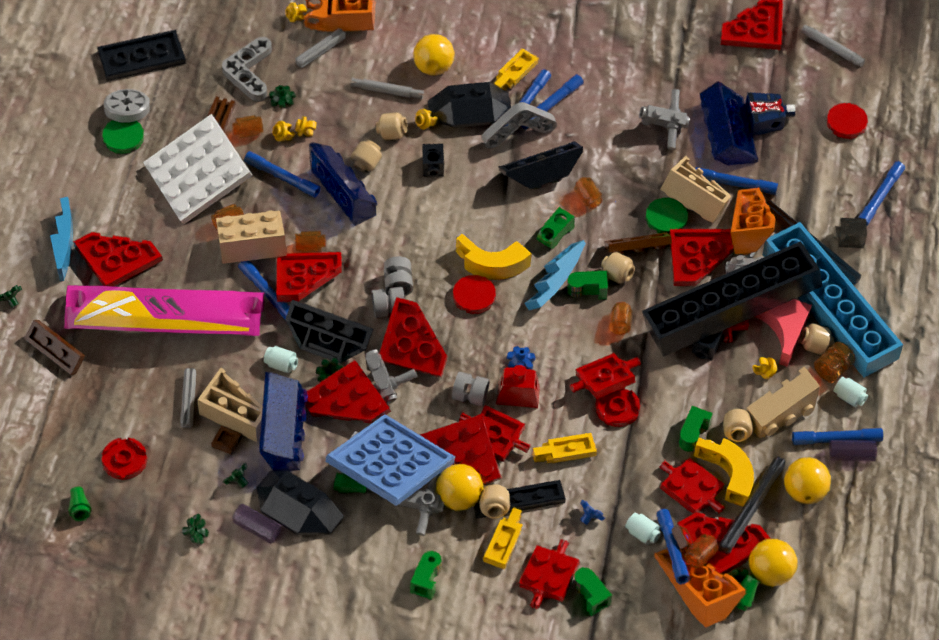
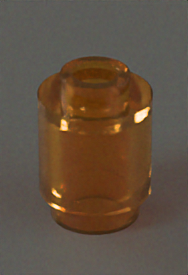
M251 115L235 118V123H232L233 134L238 135L239 139L259 135V133L263 132L261 116Z
M582 177L577 180L574 191L583 204L588 206L589 209L599 206L603 201L602 193L592 178Z
M235 204L215 211V214L211 215V220L217 230L216 218L244 214L240 206L237 207Z
M300 231V234H295L296 251H301V253L322 252V248L326 247L325 235H321V231Z
M618 302L611 309L609 329L617 335L627 334L631 330L633 311L628 303Z
M700 535L687 548L684 555L685 560L694 568L704 566L718 552L717 541L710 535Z

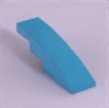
M68 197L60 198L63 215L55 216L58 234L50 235L60 282L65 280L73 247V223Z
M584 240L570 244L544 265L548 274L534 284L538 293L524 303L528 310L542 307L559 290L578 262L586 244Z

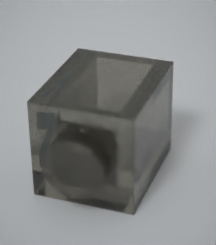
M840 218L839 226H835L834 238L838 239V247L864 248L867 238L866 219Z

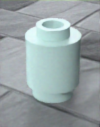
M274 346L267 348L264 355V363L268 364V367L290 373L296 369L298 358L295 352Z
M841 377L833 392L837 393V397L853 407L862 406L868 398V394H866L867 389L850 378Z
M632 514L625 526L631 535L646 545L654 544L661 535L659 531L660 526L643 514Z

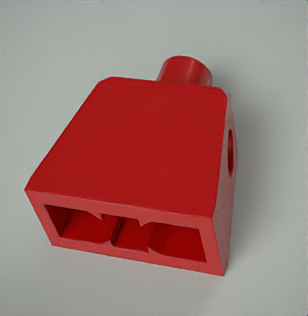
M516 365L514 368H504L498 383L496 404L538 408L540 386L536 371L526 369L523 365Z

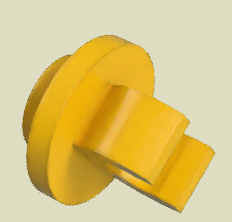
M295 2L289 3L285 10L286 18L291 23L297 20H304L303 13H307L304 4L296 5Z
M420 109L416 113L415 122L420 129L425 130L430 126H435L438 117H431V111Z
M302 116L301 120L297 119L295 125L297 135L302 137L304 134L305 136L312 137L313 130H316V122L312 120L306 121L305 116Z
M278 121L273 127V136L279 142L292 140L295 132H289L292 125L284 121Z
M760 357V366H752L754 373L761 375L764 379H770L777 371L776 361L770 357Z

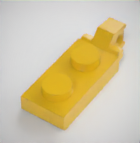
M521 49L498 71L497 81L494 85L506 91L507 87L511 89L538 64L539 58Z
M592 433L548 439L547 443H543L542 447L533 448L532 452L534 463L545 461L547 463H557L597 455Z
M513 508L508 519L504 517L502 520L500 519L484 555L483 562L505 570L522 531L523 524L519 523L522 510Z

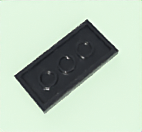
M176 29L97 47L106 81L186 64V58Z

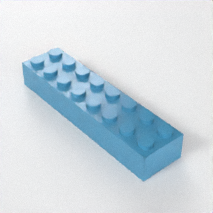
M801 222L769 237L765 241L762 253L764 257L800 241L820 269L823 287L798 297L801 302L812 305L810 311L812 316L821 326L828 327L831 330L835 344L863 378L899 359L903 348L902 342Z

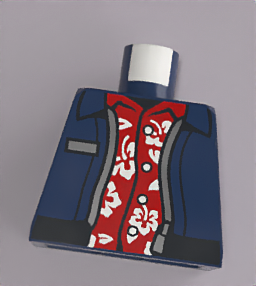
M747 93L745 108L752 136L782 130L786 117H795V106L783 105L781 95Z

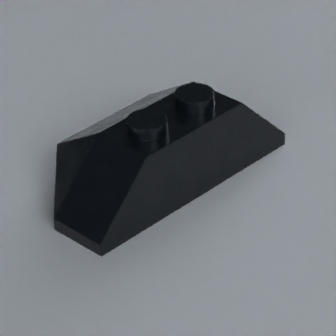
M490 82L449 85L428 100V109L431 111L430 116H437V121L452 128L494 124L511 108L509 93Z
M574 141L499 166V171L529 189H539L544 184L557 183L562 178L569 176L584 150L580 144Z
M292 300L285 319L300 349L329 360L336 358L339 363H343L367 350L374 330L356 321Z
M288 470L269 471L256 487L261 513L297 535H331L344 519V515L324 492Z

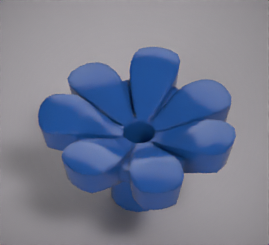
M516 346L513 348V352H508L507 359L511 360L508 367L514 368L516 365H523L526 369H533L531 361H535V354L530 353L528 347L520 348Z
M581 500L580 504L585 512L580 519L583 523L588 525L592 518H597L601 521L605 519L601 511L595 510L587 501Z

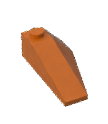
M759 188L738 190L731 227L735 254L748 255L752 252H757L774 232L775 216L771 213L770 207L766 204Z
M666 548L654 554V557L691 613L705 628L725 620L746 593V590L732 576L727 573L722 575L714 571L715 567L710 564L705 566L697 562L695 556L682 549L680 551L683 561L686 563L690 580L686 584H678L674 576L668 549Z

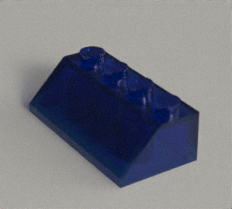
M717 81L699 93L700 105L705 117L704 122L708 130L707 136L712 148L711 154L716 161H720L725 165L758 162V156L744 97Z
M314 142L310 143L311 172L353 225L357 226L376 216V198L366 191L364 183L361 180L358 181L352 168L346 166L339 152L336 153L331 146Z
M265 372L259 452L272 471L300 470L301 461L304 459L302 441L305 440L303 422L306 421L304 407L305 402L308 400L307 391L298 380Z

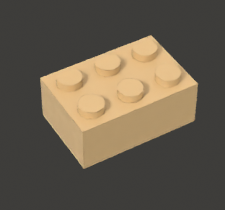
M280 210L216 218L222 264L287 256Z

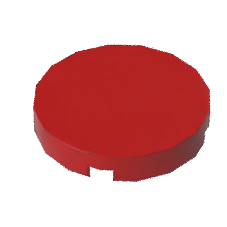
M840 103L834 105L829 110L826 122L829 130L831 129L837 137L854 139L865 132L868 117L865 111L858 105Z
M480 275L465 276L457 281L453 288V301L460 310L463 309L469 314H481L488 311L496 300V290L493 283Z
M622 388L596 400V413L600 420L607 425L625 427L632 424L638 418L640 400L632 390L629 391Z
M117 438L109 442L103 449V469L109 476L115 479H132L141 474L146 467L147 455L145 447L134 438Z

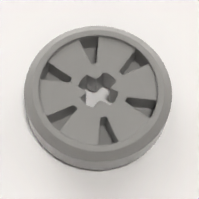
M134 89L115 91L104 100L106 116L118 122L140 120L150 111L148 96Z

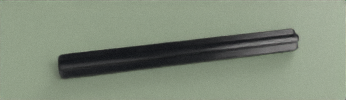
M771 200L766 202L770 207L771 213L774 214L775 220L787 229L798 223ZM811 234L849 281L854 285L858 283L861 279V274Z
M777 456L773 459L719 543L718 549L720 552L725 554L731 552L785 467L786 461L784 458Z

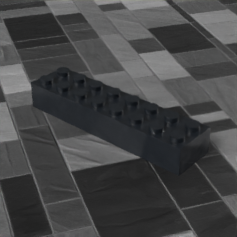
M800 241L642 310L645 325L664 357L823 287L819 267Z

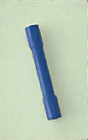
M542 69L519 103L531 104L539 91L544 88L551 78L549 71Z
M578 74L574 75L536 108L546 112L549 111L567 95L583 85L582 77ZM521 125V127L524 128V129H528V128H529V127H526V126H524V125Z
M251 151L246 153L244 157L245 163L291 184L314 198L319 195L320 186L268 162L265 158Z
M899 161L894 162L886 174V178L857 218V223H860V226L867 227L876 214V210L905 170L903 163Z
M700 168L704 171L702 175L710 182L714 180L716 183L746 189L759 188L762 193L776 196L778 183L754 180Z
M250 261L240 262L238 268L261 292H264L265 297L285 320L290 307L289 304L277 302V293Z
M882 428L850 431L792 432L793 445L883 441Z
M661 509L656 513L671 558L674 576L678 584H686L689 582L690 576L686 563L683 561L679 545L672 533V528H674L669 510Z

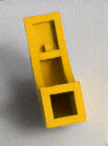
M464 234L456 238V252L459 257L464 259V269L473 275H480L491 280H501L514 277L531 266L532 253L518 241L502 251L488 252L477 247Z
M699 438L696 443L694 457L714 463L727 472L730 483L726 491L725 501L743 507L751 495L754 482V471L748 456L739 446L723 438L721 445L716 444L712 440Z

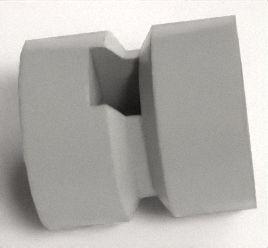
M400 256L387 259L383 264L385 291L388 292L390 288L403 287L404 296L409 295L413 291L410 260Z
M403 287L390 288L388 292L384 289L372 290L375 318L387 317L389 313H392L396 297L405 299Z
M459 371L455 379L452 399L460 402L469 400L470 404L483 407L487 398L490 379L480 376L474 379L471 374ZM468 384L472 385L470 393H466Z

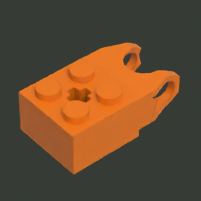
M305 0L306 7L314 10L304 15L305 27L323 32L336 31L337 29L342 31L374 30L375 0H319L320 3L312 4L310 0ZM315 18L319 19L317 23H310L308 19Z

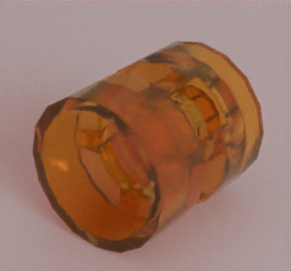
M835 342L826 350V353H823L814 361V369L824 381L834 383L843 375V372L847 371L855 363V356L848 346L841 342Z

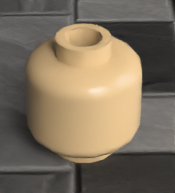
M398 112L382 114L379 122H376V132L384 140L401 139L408 130L406 118L402 117Z
M370 140L359 142L351 154V159L354 162L353 166L360 172L374 170L382 158L381 148Z
M618 252L612 253L609 257L606 256L601 264L603 271H607V278L619 284L629 281L635 271L633 261Z
M810 324L808 327L803 328L800 335V344H802L805 351L823 355L828 349L833 347L834 337H832L831 330L828 327Z
M743 409L728 411L723 418L725 436L735 442H742L748 439L753 432L752 418L749 412Z
M493 484L481 491L480 509L485 516L498 519L508 513L510 495L505 487Z

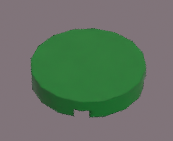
M112 120L104 127L102 138L110 151L117 154L131 153V150L140 148L144 142V130L138 121L118 122Z
M663 197L656 199L646 209L647 225L651 230L652 228L656 230V233L667 232L669 234L670 229H682L687 224L688 212L686 207L673 198Z

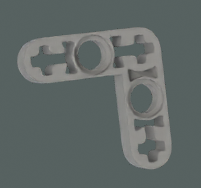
M259 37L225 59L222 63L224 76L251 100L256 102L263 101L267 97V86L249 68L271 54V41L266 37ZM244 55L252 56L250 60L242 59ZM242 77L250 78L248 82H241L239 79Z
M520 102L513 105L482 134V140L485 147L494 148L499 146L521 125L541 133H549L555 130L557 122L551 113Z

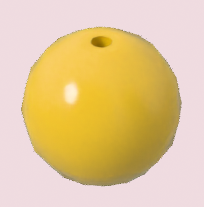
M438 34L423 36L418 40L413 49V59L416 67L427 75L436 76L445 73L454 61L455 53L451 42Z
M811 457L797 459L785 471V489L789 496L798 503H817L830 490L831 476L829 470L818 459Z
M456 464L445 468L436 482V491L440 495V499L447 508L455 511L468 510L474 507L480 500L481 491L483 490L480 474L473 467L465 464Z
M765 539L758 543L750 553L749 568L754 577L762 584L771 587L782 586L792 579L797 570V556L787 542L778 539Z

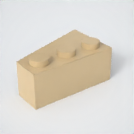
M685 156L670 170L660 190L665 192L668 197L681 202L687 209L700 214L704 220L714 223L721 216L731 195L714 180L708 181L702 175L704 171L700 168L696 170L689 164L690 159Z
M222 367L198 398L199 415L242 433L243 436L255 442L260 439L269 426L268 411L249 393L247 394L242 390L240 384L235 380L233 381Z
M805 367L799 370L800 375L789 382L788 379L783 381V387L773 394L769 391L746 408V411L749 412L752 418L753 431L759 439L766 435H773L779 428L790 426L796 419L802 416L806 417L814 411L820 385Z

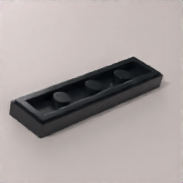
M561 480L507 489L510 495L508 513H511L513 508L523 511L561 504L566 501ZM479 500L473 507L476 519L487 517L481 512Z

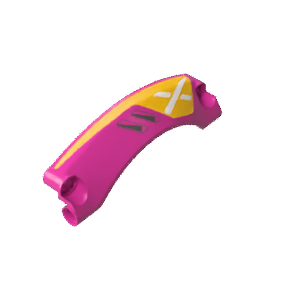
M68 285L64 328L260 336L261 312H264L265 295L264 292Z

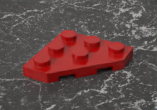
M759 0L754 7H748L737 14V17L732 21L723 23L720 45L781 50L783 0Z
M670 229L673 285L696 286L732 254L734 247L731 229Z
M91 232L73 241L74 247L103 286L114 287L163 261L161 253L151 241L147 240L138 242L131 241L128 237L115 235L113 237L101 236L100 233Z
M341 252L286 253L287 256L277 257V302L300 301L342 272Z
M396 297L379 352L383 362L410 370L415 369L417 372L442 378L448 357L417 302Z
M356 360L299 396L311 415L315 417L328 416L338 420H359L372 424L384 414L387 415L391 412L389 406Z
M482 414L420 434L423 438L455 456L452 465L465 464L473 467L480 474L483 485L502 479Z
M696 512L677 523V525L687 529L696 547L694 551L705 565L710 564L714 566V571L722 575L748 562L754 547L765 539H771L761 525L751 523V526H746L731 552L725 554L719 551V543L734 520L719 517V519L705 517V514Z

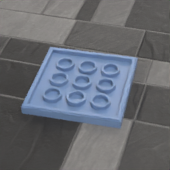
M386 414L326 456L328 464L395 506L440 474L445 468L452 465L455 460V456Z

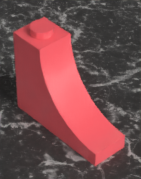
M793 299L754 316L769 325L778 336L782 350L780 365L788 367L799 342L801 332L809 319L812 305Z

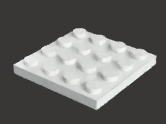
M212 114L143 162L183 225L253 176Z

